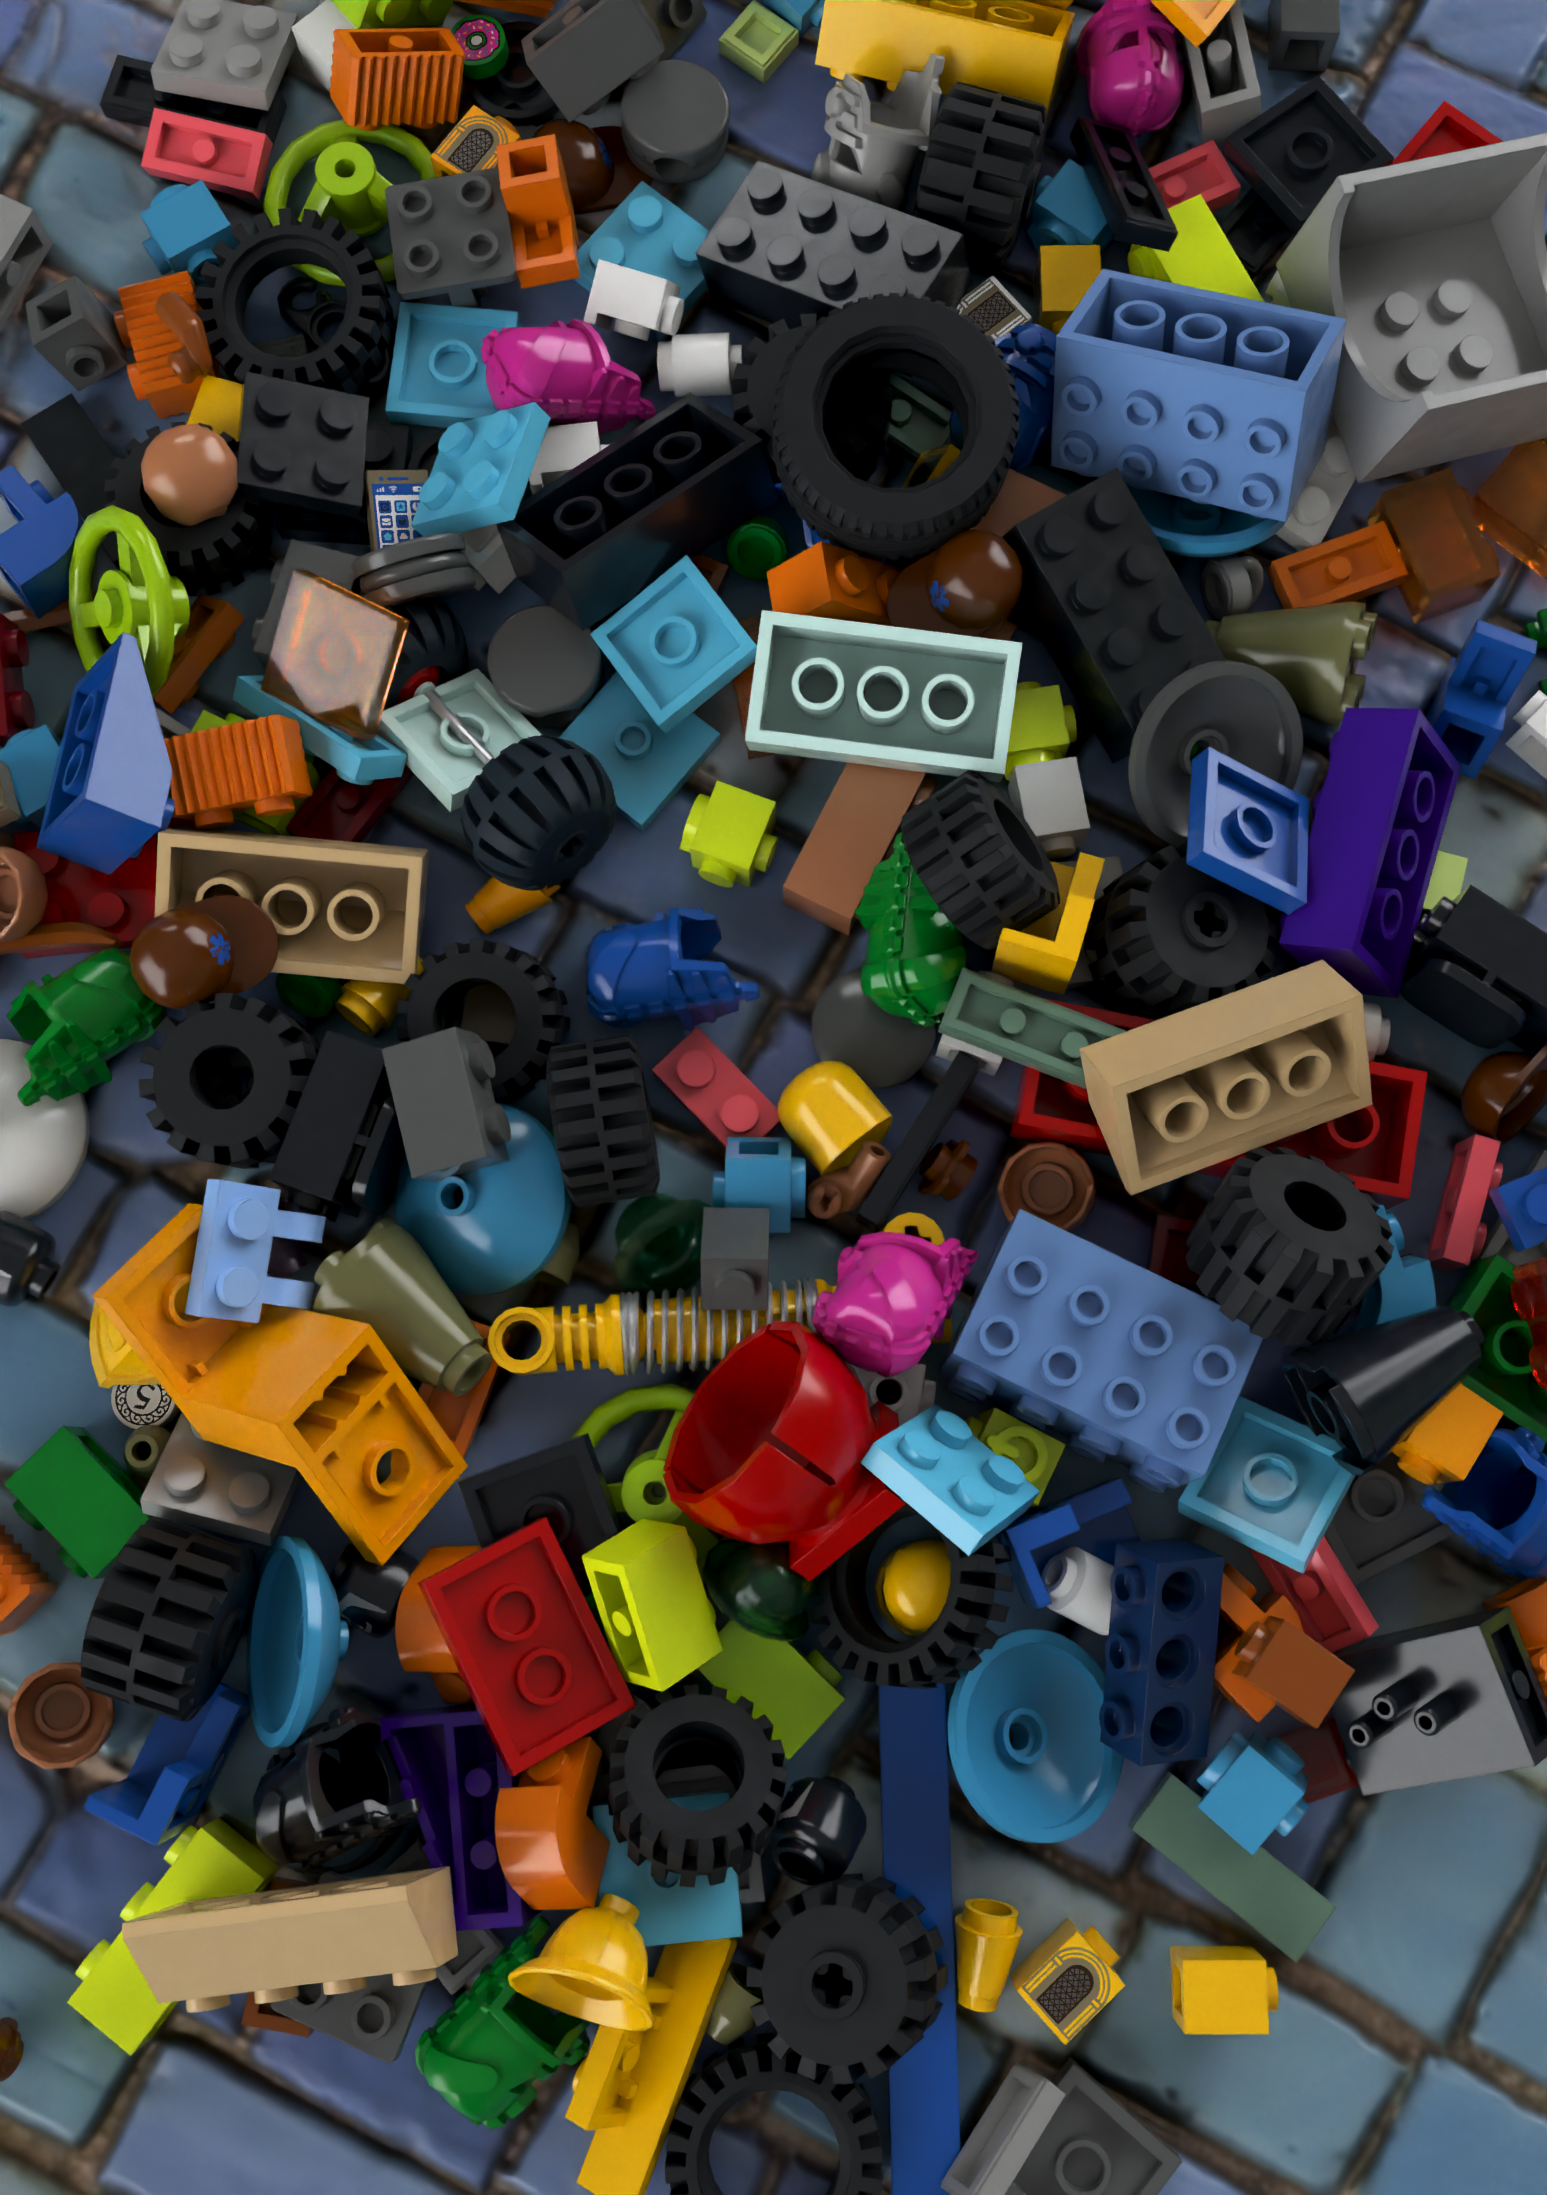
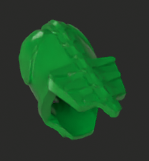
M901 832L895 839L893 846L895 849L894 854L888 860L880 862L875 866L868 885L864 887L865 893L860 906L855 910V914L858 916L862 926L869 932L866 960L862 962L860 986L864 996L870 997L872 1002L885 1012L902 1018L912 1019L911 1022L915 1025H922L927 1028L928 1026H934L935 1023H940L943 1019V1012L947 1009L962 968L966 967L968 950L965 942L970 939L963 935L948 920L927 892L910 861Z
M118 947L104 948L55 978H52L48 973L41 978L44 984L41 987H38L32 980L24 986L19 997L10 1003L13 1008L6 1015L10 1023L22 1039L36 1041L24 1055L25 1062L31 1072V1079L17 1094L18 1099L24 1106H30L40 1101V1097L44 1095L59 1101L78 1092L85 1093L90 1087L103 1081L105 1083L111 1082L112 1075L106 1062L134 1043L145 1041L158 1032L156 1028L167 1016V1009L142 993L132 977L129 960L130 953L125 949L121 951Z
M542 1915L538 1916L530 1924V1927L511 1943L510 1948L505 1946L492 1965L487 1963L481 1969L480 1976L474 1981L472 1987L467 1989L455 2001V2004L436 2020L432 2028L429 2027L428 2030H425L417 2042L415 2050L416 2065L421 2074L427 2079L429 2086L436 2089L455 2110L467 2117L469 2121L477 2126L479 2124L486 2125L487 2129L504 2126L510 2118L513 2120L537 2096L538 2091L531 2086L536 2079L547 2081L562 2064H576L586 2054L591 2043L586 2031L590 2025L589 2021L562 2012L554 2016L547 2006L523 1996L509 1984V1973L527 1961L536 1958L534 1953L535 1946L550 1927V1923Z

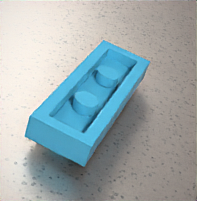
M285 674L237 676L232 698L234 701L254 713L255 719L258 717H268L271 714H281L298 721L301 727L300 735L303 739L302 746L305 753L320 757L336 768V774L343 780L358 785H370L375 779L402 777L407 753Z

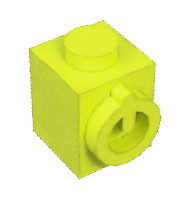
M1033 681L1017 684L1005 767L1006 780L1010 781L1014 766L1065 758L1070 742L1076 741L1077 727L1074 709L1072 705L1063 706L1059 685L1041 687L1040 683Z
M717 780L711 797L700 793L694 801L685 824L679 849L691 854L692 867L699 869L698 874L703 879L726 888L733 887L734 882L750 888L756 870L765 873L768 871L778 845L779 838L771 835L776 823V802Z
M997 1408L981 1412L978 1419L969 1416L965 1422L970 1427L972 1435L996 1455L1004 1456L1017 1464L1023 1471L1025 1479L1040 1491L1031 1506L1039 1505L1066 1444Z

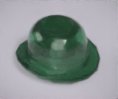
M656 1193V1195L638 1197L626 1206L619 1216L614 1232L615 1245L618 1250L615 1256V1277L625 1292L628 1293L630 1291L633 1295L635 1291H638L641 1300H647V1294L652 1290L655 1293L656 1299L662 1298V1292L666 1288L671 1298L677 1296V1290L680 1287L685 1292L701 1279L700 1258L704 1207H711L709 1204L698 1199L679 1200L669 1193Z
M726 1539L719 1541L707 1552L703 1573L708 1594L720 1611L740 1628L761 1638L780 1642L801 1640L808 1632L809 1622L806 1607L813 1600L817 1592L818 1576L808 1581L790 1568L789 1541L755 1544Z

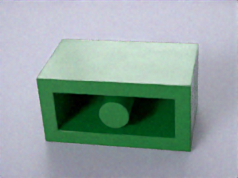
M63 1425L3 1483L18 1498L13 1503V1507L18 1515L36 1530L42 1531L46 1528L62 1545L57 1550L59 1558L71 1571L82 1578H86L88 1575L93 1579L105 1578L117 1555L141 1524L144 1525L149 1518L154 1517L142 1512L140 1499L144 1490L84 1427Z

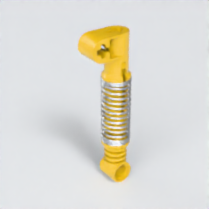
M909 1212L898 1215L880 1231L903 1234L908 1232L911 1236L922 1238L937 1246L945 1241L942 1230L936 1222L920 1213ZM804 1278L802 1282L798 1279L794 1282L795 1289H787L786 1282L782 1280L780 1282V1290H772V1284L769 1282L768 1310L701 1309V1296L697 1287H694L691 1296L685 1297L684 1290L680 1287L677 1290V1297L670 1298V1293L665 1288L660 1299H656L655 1293L650 1290L647 1294V1313H643L641 1296L638 1291H635L633 1295L630 1291L627 1294L621 1292L620 1295L619 1293L610 1294L603 1303H595L594 1312H588L587 1304H579V1313H572L571 1305L562 1306V1314H555L554 1306L536 1308L519 1306L504 1311L495 1319L489 1329L488 1346L490 1354L499 1366L513 1374L525 1376L558 1372V1364L565 1363L566 1371H575L576 1362H582L583 1370H591V1361H598L599 1369L608 1368L616 1376H629L630 1374L635 1376L638 1373V1365L642 1360L646 1373L650 1375L653 1371L654 1351H656L657 1365H659V1369L663 1374L666 1373L668 1364H673L675 1370L679 1373L682 1370L683 1363L688 1362L689 1368L694 1372L700 1361L703 1362V1366L709 1371L713 1360H717L719 1363L734 1345L767 1323L771 1325L773 1321L798 1322L815 1331L811 1320L815 1314L814 1306L821 1292L828 1291L833 1293L837 1286H830L824 1279L813 1280L810 1278L807 1281ZM952 1315L950 1320L945 1318L942 1339L933 1338L931 1344L950 1343ZM523 1323L532 1324L538 1328L542 1338L538 1352L525 1360L512 1358L505 1347L507 1333L516 1325Z

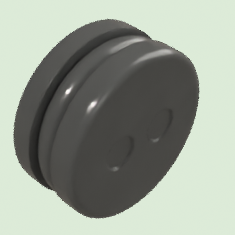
M684 60L659 61L646 75L629 81L621 102V132L623 146L631 162L647 176L668 183L691 182L704 177L714 170L726 152L729 134L730 105L727 93L721 82L702 66Z
M457 532L434 534L386 546L360 556L351 564L355 579L359 578L360 588L366 593L361 597V600L372 610L423 597H437L443 600L463 593L476 585L473 569L468 567V558L464 554L467 551L464 538Z
M551 605L531 606L512 614L496 630L488 649V671L495 690L509 706L519 711L534 727L552 729L570 725L604 686L605 668L602 652L590 635L594 630L590 626L582 631Z

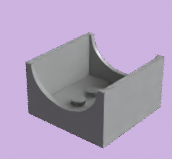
M1547 133L1338 176L1277 261L1276 267L1292 308L1346 319L1331 412L1358 483L1547 438V252L1544 232V211L1547 194Z

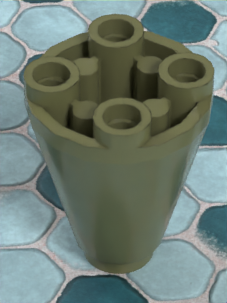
M1349 601L1227 615L1221 621H1206V626L1225 660L1246 663L1271 674L1286 688L1299 714L1328 726L1341 727L1346 707H1361L1366 675L1355 673L1358 659L1364 660L1367 651H1371L1378 619L1377 613L1365 612V603Z
M390 1217L377 1222L368 1232L367 1236L347 1254L343 1251L332 1253L316 1271L314 1281L321 1288L317 1293L312 1312L370 1324L404 1374L440 1391L449 1390L455 1396H462L475 1387L488 1371L492 1362V1355L484 1349L485 1340L418 1241Z

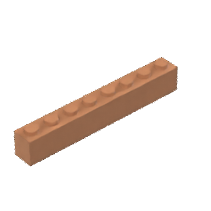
M1009 468L995 502L990 506L985 517L982 516L980 523L970 530L990 531L1003 537L1019 522L1067 495ZM1018 600L1010 616L993 629L978 637L1012 641L1018 625L1011 622V619L1018 605L1021 604ZM847 763L783 885V904L849 936L856 921L859 919L855 914V910L860 906L865 893L864 887L868 885L875 866L880 862L888 860L894 854L895 849L893 846L896 836L902 832V816L935 793L938 782L930 778L932 773Z

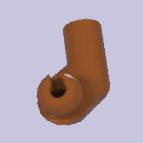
M174 291L166 292L158 298L155 310L182 345V348L169 354L168 363L173 367L172 370L180 381L189 384L194 382L200 375L206 377L211 370L213 360L202 319L179 293Z

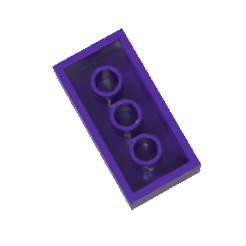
M1346 707L1340 731L1333 735L1330 742V765L1323 789L1317 792L1313 802L1312 812L1314 821L1308 839L1307 903L1289 915L1282 912L1279 921V944L1302 967L1323 959L1363 995L1398 998L1414 941V931L1419 923L1461 766L1420 709Z

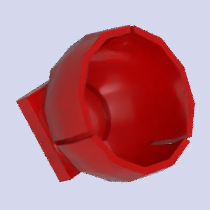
M773 1321L771 1325L767 1323L734 1345L699 1385L674 1429L663 1468L666 1472L663 1478L670 1500L693 1522L731 1539L744 1542L765 1544L789 1541L790 1568L808 1581L813 1580L906 1504L900 1496L861 1464V1461L875 1441L899 1427L898 1414L881 1401H877L873 1406L869 1407L866 1391L854 1367L844 1360L830 1342L824 1340L823 1335L819 1336L817 1332L798 1322Z

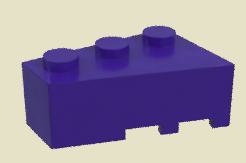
M475 1704L402 1710L379 1718L381 1723V1741L387 1739L402 1778L400 1785L404 1800L414 1797L420 1798L422 1809L416 1817L426 1840L423 1849L432 1869L450 1866L456 1931L524 1926L543 1910H532L510 1886L502 1871L495 1841V1811L500 1788L518 1787L521 1773L516 1776L507 1774Z

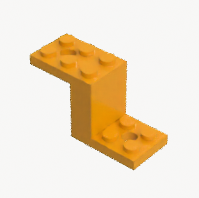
M188 1203L110 1277L92 1297L203 1440L297 1468L364 1559L383 1566L465 1471L468 1464L370 1324L299 1308L262 1303L259 1323L198 1317L188 1314L180 1317L175 1309V1298L179 1289L184 1284L190 1282L203 1209V1205ZM390 1450L392 1453L391 1472L387 1479L379 1484L376 1474L377 1466L381 1457Z

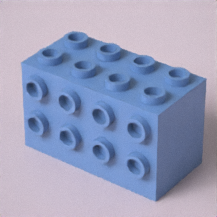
M1102 269L1056 336L1050 466L1074 471L1079 475L1087 477H1101L1117 468L1126 484L1140 490H1153L1190 499L1198 504H1211L1249 513L1256 518H1270L1286 522L1325 451L1346 319Z
M1019 1209L997 1243L937 1374L950 1380L947 1388L959 1397L976 1404H983L985 1398L1010 1409L1008 1412L1010 1416L1041 1432L1048 1428L1069 1438L1067 1447L1074 1453L1098 1463H1104L1105 1458L1108 1457L1130 1468L1127 1477L1135 1483L1150 1490L1164 1493L1166 1487L1174 1490L1205 1476L1263 1338L1251 1333L1250 1326L1236 1318L1233 1322L1219 1311L1220 1304Z

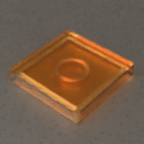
M293 570L261 690L360 741L374 740L410 620L308 570Z

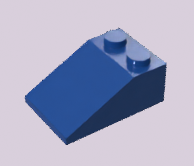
M123 632L74 688L36 848L108 875L113 873L129 857L136 858L143 849L145 842L154 834L158 835V832L166 830L172 818L175 805L174 800L168 797L173 774L137 640L136 637Z

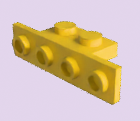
M735 1937L666 1944L654 1976L647 1977L645 1998L654 2016L653 2027L645 2031L634 2032L599 2025L590 2052L575 2073L572 2085L574 2094L565 2118L586 2131L596 2130L576 2183L593 2194L645 2195L710 2020L714 2003L737 1946Z

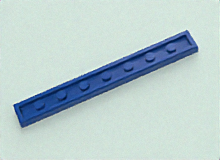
M936 1683L937 1688L930 1689L877 1685L883 1878L897 1883L893 1894L902 1901L914 1895L926 1908L918 1916V1919L926 1931L935 1926L938 1927L944 1945L934 1951L936 1963L948 1964L947 1985L938 1992L936 2000L943 2003L936 2021L923 2033L924 2038L888 2069L891 2195H950L940 2186L942 2185L943 2178L961 2151L945 1684Z

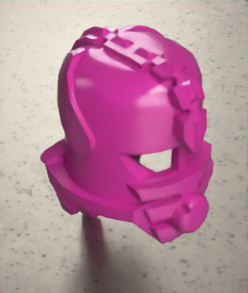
M1107 0L1104 6L1088 20L1082 29L1076 47L1077 64L1079 67L1078 74L1086 77L1089 108L1093 118L1097 121L1129 128L1133 138H1140L1143 132H1155L1172 120L1181 103L1184 82L1183 65H1179L1177 53L1180 31L1150 0Z
M571 319L570 323L566 325L563 321L557 320L548 327L502 328L499 333L494 329L483 338L481 358L483 363L486 364V384L492 402L498 411L536 402L550 417L549 424L567 425L597 421L599 436L602 433L623 428L628 420H633L635 417L647 419L652 418L656 414V409L652 402L640 398L641 380L639 376L611 361L607 347L599 333L589 323L583 322L581 319Z
M878 1232L863 1235L855 1247H845L841 1252L837 1265V1287L833 1293L828 1291L821 1292L814 1306L815 1314L811 1320L815 1331L819 1336L824 1334V1340L830 1342L846 1362L865 1371L877 1372V1374L885 1378L898 1375L919 1362L927 1348L931 1345L933 1338L942 1339L945 1318L950 1320L953 1302L956 1296L959 1295L961 1287L977 1261L978 1253L977 1251L961 1247V1241L951 1237L937 1246L922 1238L903 1233Z

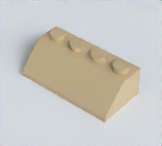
M173 825L165 831L158 832L155 917L168 910L217 895L241 896L259 905L271 918L276 928L279 939V951L271 972L405 984L411 973H417L426 905L429 849L221 829H196L195 827Z
M1323 959L1079 1049L1089 1104L1125 1189L1131 1196L1373 1105L1363 995Z
M450 1866L181 1902L122 1923L123 1940L158 2003L186 2000V2009L189 2013L209 2011L231 2004L230 1994L254 1991L256 2004L283 2001L299 1996V1985L323 1982L325 1995L348 1993L366 1988L368 1976L391 1973L394 1986L418 1984L436 1979V1968L458 1956Z

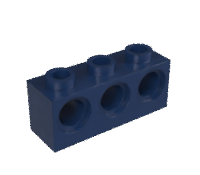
M1182 1537L1116 1543L1114 1571L1110 1580L1112 1600L1109 1637L1105 1644L1106 1673L1104 1698L1099 1714L1101 1727L1100 1741L1140 1767L1207 1757L1224 1556Z

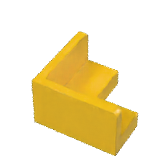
M1080 852L1075 868L1050 861L1057 878L1060 904L1056 909L1021 932L1002 928L991 972L1003 975L1016 982L1064 995L1079 957L1105 859Z

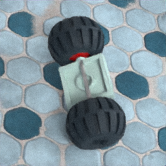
M361 590L359 596L352 595L342 604L343 608L338 613L334 612L326 623L327 631L323 630L321 632L318 643L319 661L326 671L318 670L319 680L330 703L407 753L405 764L449 812L462 807L461 822L469 850L480 867L501 883L528 891L541 890L546 885H548V889L559 885L561 881H567L576 875L582 867H586L594 859L597 851H600L608 840L617 814V804L612 782L599 760L572 741L542 735L519 711L509 706L499 696L494 685L478 668L466 673L468 649L463 628L453 611L443 600L437 597H423L372 610L361 600V597L366 593Z

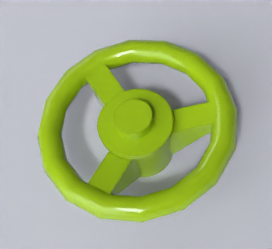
M343 119L319 124L292 141L271 169L263 202L264 212H266L273 226L280 225L278 209L287 208L286 203L292 181L306 162L319 155L315 165L317 181L301 211L298 221L302 222L304 209H310L318 212L324 224L330 215L341 221L346 233L351 228L359 237L371 235L381 229L385 223L389 225L385 190L393 184L377 172L372 155L365 147L360 145V142L384 145L405 156L419 173L421 180L438 178L434 173L430 158L432 154L419 138L392 123L389 126L382 125V128L375 131H365L351 127ZM393 253L382 259L374 260L385 283L396 279ZM312 264L291 265L322 284L345 287L342 280L326 268Z
M110 505L87 516L75 537L69 568V611L74 640L87 673L104 654L96 628H102L106 639L111 644L123 632L136 637L152 698L154 699L167 680L174 652V641L176 638H181L187 631L190 618L189 599L181 580L169 574L156 538L141 518L119 507ZM115 531L117 533L120 570H108L103 574L93 601V572L98 550L108 533Z
M672 1383L631 1387L596 1406L570 1439L588 1433L595 1449L613 1426L637 1413L660 1410L675 1411L659 1448L641 1454L628 1467L623 1482L607 1484L617 1513L627 1512L635 1522L644 1518L686 1527L688 1536L693 1541L697 1550L698 1558L696 1563L704 1585L728 1572L750 1545V1542L734 1540L724 1535L719 1539L711 1529L693 1522L670 1500L663 1475L666 1473L663 1468L674 1429L696 1391Z

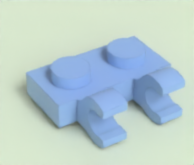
M207 1179L185 1314L259 1323L262 1303L311 1310L315 1283L267 1276L273 1236L322 1243L326 1217L278 1210L280 1189Z

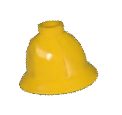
M603 1894L597 1907L582 1908L576 1911L560 1924L545 1944L538 1958L527 1961L508 1975L509 1984L518 1993L539 2004L570 2016L599 2025L634 2032L645 2031L653 2027L654 2016L645 1998L648 1956L643 1937L635 1927L640 1911L632 1903L619 1896Z

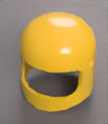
M823 1061L803 1070L787 1085L778 1101L777 1113L781 1125L821 1176L850 1165L865 1141L872 1140L880 1144L893 1121V1116L850 1066L841 1061Z
M930 1538L903 1543L887 1554L877 1570L874 1583L876 1606L885 1621L903 1634L918 1637L926 1632L938 1619L946 1603L951 1583V1563L945 1542ZM884 1574H885V1578H884V1584H883V1592H884L886 1607H885V1605H884V1600H883V1595H882V1590H881V1586H882V1581H883Z

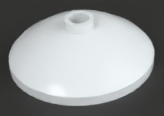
M0 1039V1211H8L28 1220L53 1205L76 1179L87 1154L90 1137V1118L84 1094L81 1092L59 1101L44 1095L40 1097V1101L30 1106H24L18 1099L17 1094L31 1079V1072L25 1062L24 1055L32 1045L15 1040Z

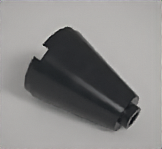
M1441 1305L1300 1347L1284 1356L1283 1362L1295 1366L1285 1372L1284 1375L1296 1406L1315 1436L1329 1434L1342 1448L1339 1452L1331 1455L1334 1460L1351 1474L1364 1475L1374 1469L1482 1363L1480 1348L1485 1345V1339L1480 1327L1467 1312L1462 1310L1456 1312L1449 1306Z

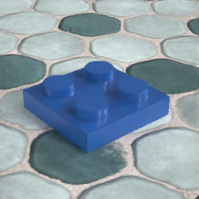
M1211 747L1206 748L1192 759L1186 864L1288 915L1307 903L1309 799Z

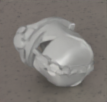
M931 54L923 71L905 70L888 104L869 100L865 84L855 79L852 74L846 73L843 82L836 81L835 87L831 88L825 101V111L828 116L824 129L831 136L830 146L824 153L820 152L813 165L811 178L814 181L903 212L908 202L906 194L913 178L912 173L917 164L920 153L919 149L927 151L938 116L939 99L942 94L939 87V75L943 72L945 57L943 55Z

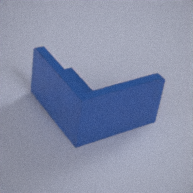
M1122 1477L1110 1478L1018 1517L1004 1528L1005 1532L996 1537L999 1544L1010 1547L1012 1561L1007 1562L1024 1603L1037 1609L1052 1604L1041 1577L1048 1561L1070 1547H1078L1114 1566L1116 1543L1141 1541L1126 1505L1133 1502Z
M220 1682L210 1699L190 1721L181 1722L159 1714L127 1778L91 1793L83 1809L154 1846H158L183 1832L190 1825L194 1826L251 1713L248 1695Z

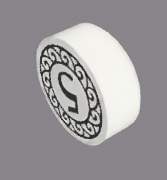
M161 1384L113 1386L111 1394L113 1411L116 1417L130 1428L138 1429L146 1425L166 1426L176 1417L180 1410Z

